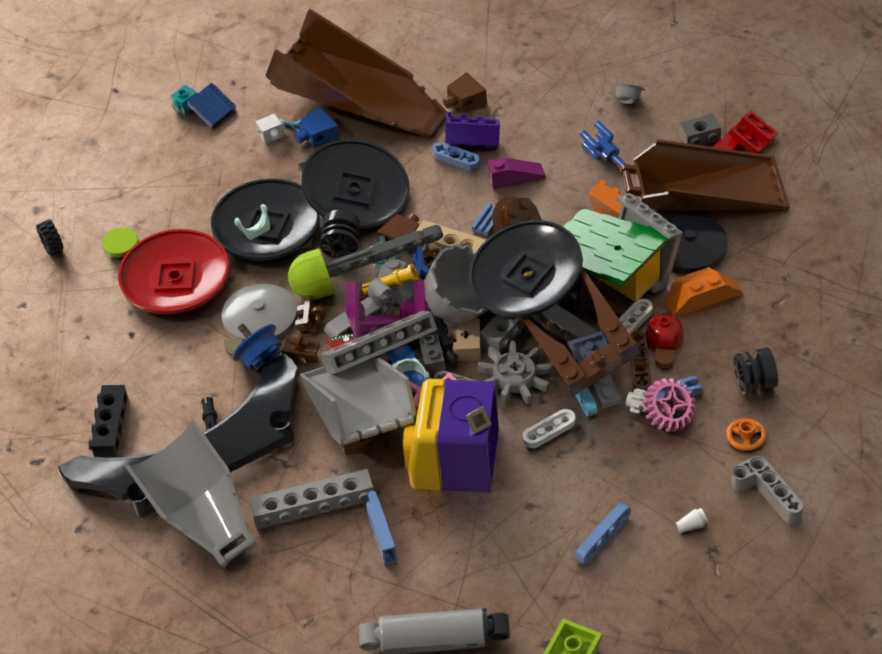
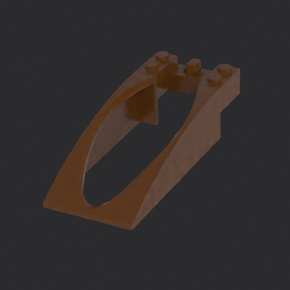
M583 268L580 279L592 297L597 313L598 325L605 337L607 346L599 351H594L590 354L591 356L577 364L567 348L544 333L529 316L519 317L558 377L562 379L573 396L641 354L636 342Z

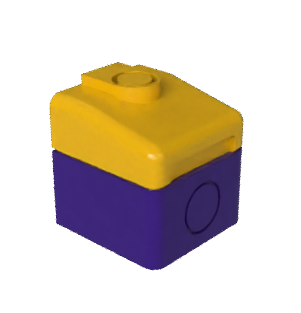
M427 379L423 382L415 424L405 426L403 436L405 465L408 468L409 482L412 488L441 490L442 487L445 491L491 493L499 436L495 382L446 380L445 382V379ZM484 406L492 425L473 434L466 415Z

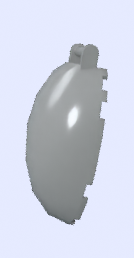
M456 244L441 250L424 280L425 300L433 315L448 322H470L488 311L476 300L470 288L469 268L475 255L471 246L465 245L460 247Z

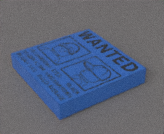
M212 82L187 102V105L211 128L236 108V105Z

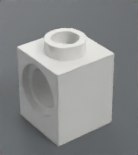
M275 114L255 121L257 133L265 144L284 137V123Z

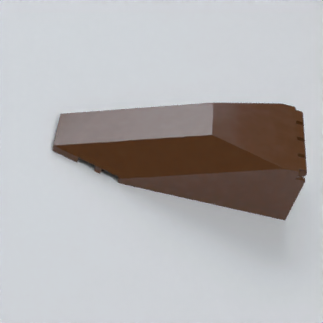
M309 9L306 14L299 37L285 54L277 49L274 51L265 75L271 81L270 84L279 90L429 138L446 117L447 111L435 98L432 100L424 92L426 88L423 85L420 87L412 79L414 76L412 73L312 9Z

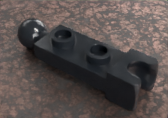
M432 313L437 330L434 332L438 334L444 363L453 365L457 362L458 355L455 351L451 350L453 348L452 337L447 336L448 328L444 320L434 316Z

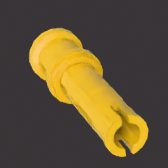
M410 264L407 268L402 270L396 269L393 274L379 279L388 287L396 284L402 286L407 281L418 280L419 275L415 265ZM371 282L362 284V287H366L362 288L365 295H368V286Z

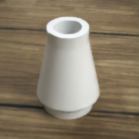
M701 508L694 509L680 521L676 522V526L682 534L705 527L704 525L708 523V520Z

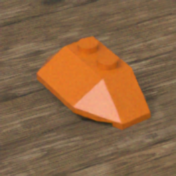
M708 267L674 279L665 306L672 316L679 317L742 295L743 292L733 278Z

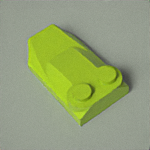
M563 618L544 654H596L599 650V643L602 640V633Z

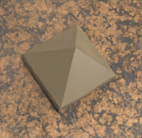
M484 406L466 415L473 434L492 425Z

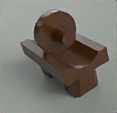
M311 297L305 298V304L297 306V314L303 319L296 320L295 326L299 332L308 331L310 335H315L317 323L326 318L327 312L322 306L312 304Z
M298 334L297 338L287 336L281 353H285L292 360L301 357L305 358L306 362L314 363L320 348V342L304 339L303 334Z

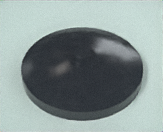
M695 214L679 215L667 220L683 232L672 271L690 274L708 267L714 268L724 259L727 253V235L716 221Z

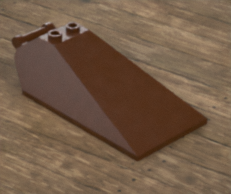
M657 139L654 144L633 158L632 165L623 164L619 168L626 186L625 194L630 193L634 196H639L642 203L654 210L760 211L788 210L790 208L775 157L771 155ZM630 174H634L637 187L633 186Z

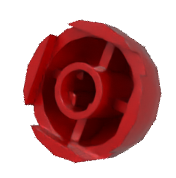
M670 314L657 315L647 324L645 335L652 350L656 351V348H676L677 350L683 344L684 329L682 323L675 316Z

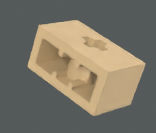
M473 319L470 322H457V328H453V339H457V342H453V351L458 355V362L481 361L480 319Z

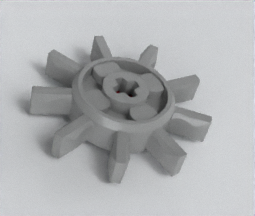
M511 341L509 353L503 355L492 346L489 347L488 356L495 363L478 362L477 372L493 375V377L484 381L495 382V385L502 389L501 403H505L508 400L511 392L521 393L526 404H529L531 401L529 389L531 387H535L543 392L548 391L549 382L536 377V375L550 374L551 365H535L533 361L538 357L539 349L535 347L525 355L518 353L516 342Z

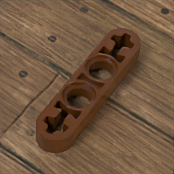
M636 331L630 335L635 342L639 340L640 346H638V349L644 357H635L631 360L633 388L646 391L651 385L647 339L644 333ZM638 368L646 370L644 373L636 372ZM640 380H644L645 387H641Z

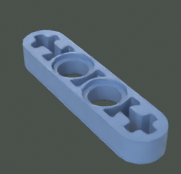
M619 503L580 545L575 553V560L586 565L628 519L631 508L623 503Z

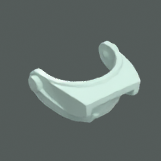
M264 204L260 205L262 216L254 227L245 229L238 217L234 220L235 225L249 240L270 230L267 214L268 208Z
M416 358L397 361L396 364H392L401 373L412 370L421 373L425 380L430 378L428 371L426 372L424 366Z

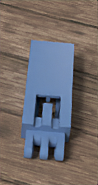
M370 491L368 493L369 502L366 503L368 519L384 565L398 562L395 544L375 491Z

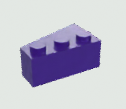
M446 112L445 143L451 146H458L459 144H466L470 147L484 145L488 148L499 146L500 120L484 117L469 119L465 114H461V117L451 116V112Z

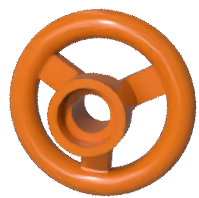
M742 418L729 425L726 437L734 448L742 451H752L764 444L767 432L760 422L750 418ZM732 432L741 436L744 445L734 440ZM761 433L760 439L750 445L752 436Z

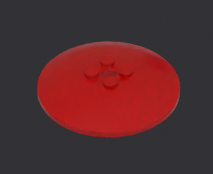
M190 229L166 230L144 238L126 253L119 266L118 282L124 297L141 310L157 314L182 313L207 303L220 292L229 275V259L224 247L215 238L206 233Z

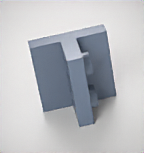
M602 331L567 342L570 354L577 364L591 356L590 354L594 351H599L608 345Z

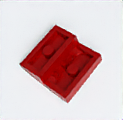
M751 110L742 117L739 123L730 129L728 134L750 153L759 154L777 136L778 132Z

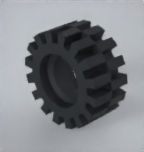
M50 219L36 225L41 243L49 255L64 249L57 228Z

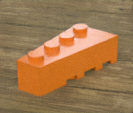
M601 179L588 193L593 211L618 218L622 204L616 201V198L622 196L620 190L616 187L611 189L606 186L607 182Z

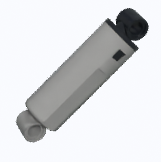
M486 608L381 616L379 624L367 622L359 625L360 648L372 651L381 647L382 654L489 647V639L503 641L510 638L508 614L493 613L487 617Z

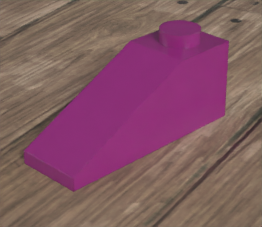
M511 158L488 161L489 179L493 189L545 178L541 163Z

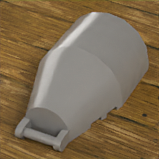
M194 419L190 421L188 428L163 450L133 466L127 464L125 466L159 516L211 553L222 568H225L229 561L249 547L253 548L257 545L247 530L229 468ZM242 537L245 538V541H243L234 549L226 553L224 556L220 554L221 552L235 544Z

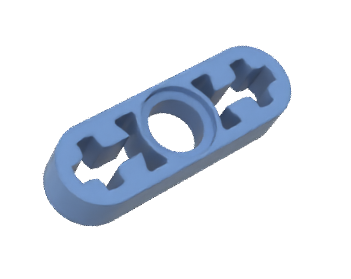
M442 142L436 143L432 147L433 157L437 160L468 171H475L480 167L477 154ZM453 155H460L459 158H452Z

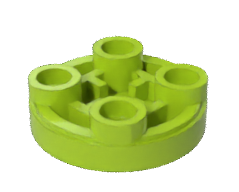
M118 227L104 235L102 246L108 258L124 257L139 242V239L133 229Z

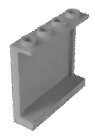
M628 193L617 197L616 201L622 204L619 219L632 221L647 227L651 226L670 239L660 249V279L649 290L655 293L667 288L683 232L649 208L648 205L638 200L634 195Z

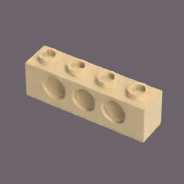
M423 220L416 231H422L424 228L438 224ZM439 225L442 229L443 237L436 242L425 244L422 247L424 251L430 252L432 250L435 253L456 244L460 247L468 245L473 248L472 250L475 254L486 239Z

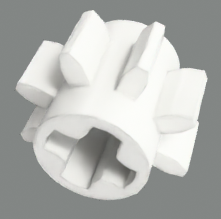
M636 388L634 392L628 393L626 406L631 407L630 412L639 414L646 407V405L642 404V401L646 399L644 397L645 390Z

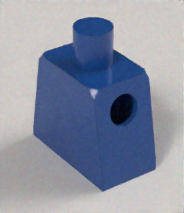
M320 107L299 121L300 132L294 135L298 144L307 140L312 147H317L340 138L338 125Z

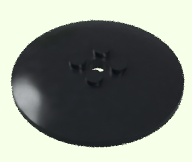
M337 140L319 147L306 160L301 175L303 194L309 205L320 216L324 217L325 214L333 210L350 211L359 218L360 229L377 227L390 221L403 210L409 196L408 175L400 161L386 149L362 140ZM350 187H357L359 190L353 191Z
M275 178L250 181L232 189L216 204L211 216L213 237L224 247L225 251L233 256L254 261L277 259L299 250L311 240L320 223V215L307 202L302 186L289 180ZM264 204L268 208L267 214L270 230L249 240L235 225L234 220L238 217L245 229L254 227L262 216L260 205Z
M544 220L518 222L497 231L479 247L469 268L470 288L480 305L492 313L506 317L535 315L561 302L575 287L583 267L582 251L575 236L559 224ZM532 271L530 275L524 276L526 272Z

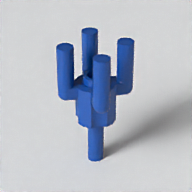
M599 120L594 124L599 130L595 134L599 140L595 141L585 130L580 133V136L585 140L581 146L593 158L600 159L602 157L606 162L614 161L619 167L626 164L618 156L620 153L619 148L612 142L614 135Z

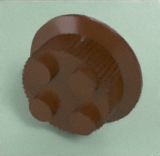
M507 196L500 199L495 204L492 213L495 231L497 232L504 227L522 221L542 220L538 212L539 210H537L538 208L529 198Z

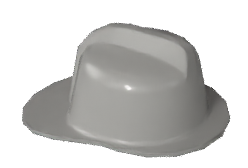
M611 81L616 83V96L624 104H633L634 101L639 99L641 92L645 90L641 86Z

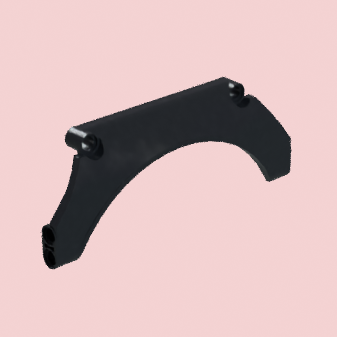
M285 353L264 363L260 379L248 398L228 417L203 432L229 468L230 473L294 440V434L287 417L292 416L294 390L298 377H300V372L296 364ZM161 450L117 458L79 455L58 466L62 478L72 491L84 488L102 491L123 501L129 498L138 517H146L156 511L125 466L127 464L131 466L139 464Z

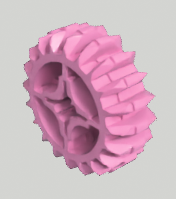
M663 378L660 382L655 381L653 385L648 387V392L644 393L646 399L642 401V404L646 405V407L643 409V412L649 413L646 419L651 418L653 420L651 425L657 423L658 430H661L663 427L665 432H669L671 429L673 432L677 431L678 428L683 429L685 424L688 425L691 422L690 418H693L695 415L693 411L697 406L692 403L695 402L696 398H690L692 391L687 392L685 390L687 385L680 386V380L674 383L673 378H670L668 381ZM666 391L664 398L656 399L659 392ZM682 411L680 418L673 419L675 412Z

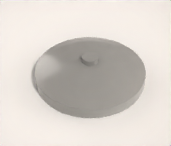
M255 284L242 288L229 297L222 309V322L225 331L233 339H243V341L246 339L238 329L243 323L252 334L266 325L274 324L276 326L274 335L281 339L295 325L298 315L297 306L293 296L287 290L271 284Z

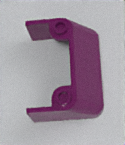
M414 281V300L404 301L400 306V315L365 316L364 305L359 302V282H345L346 315L356 338L362 337L420 311H428V304L425 300L424 281Z

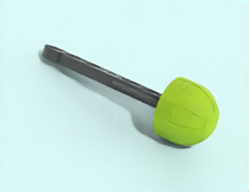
M433 225L422 229V231H415L324 263L320 249L317 248L298 256L293 261L288 272L289 284L292 290L302 298L311 297L312 300L330 296L335 294L330 278L416 249L418 246L436 242L443 237L442 229L439 225Z

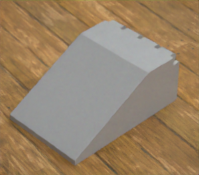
M378 356L336 374L327 372L325 367L299 374L329 433L339 444H349L359 441L360 438L365 439L375 436L379 432L397 429L398 426H407L416 421L415 416H417L409 378Z

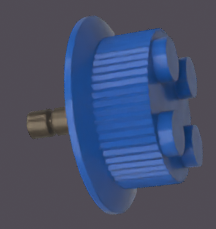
M244 323L238 327L246 339L234 351L232 355L234 361L242 360L249 370L256 369L259 371L263 368L264 363L280 355L282 343L274 335L276 331L274 324L266 325L253 334Z

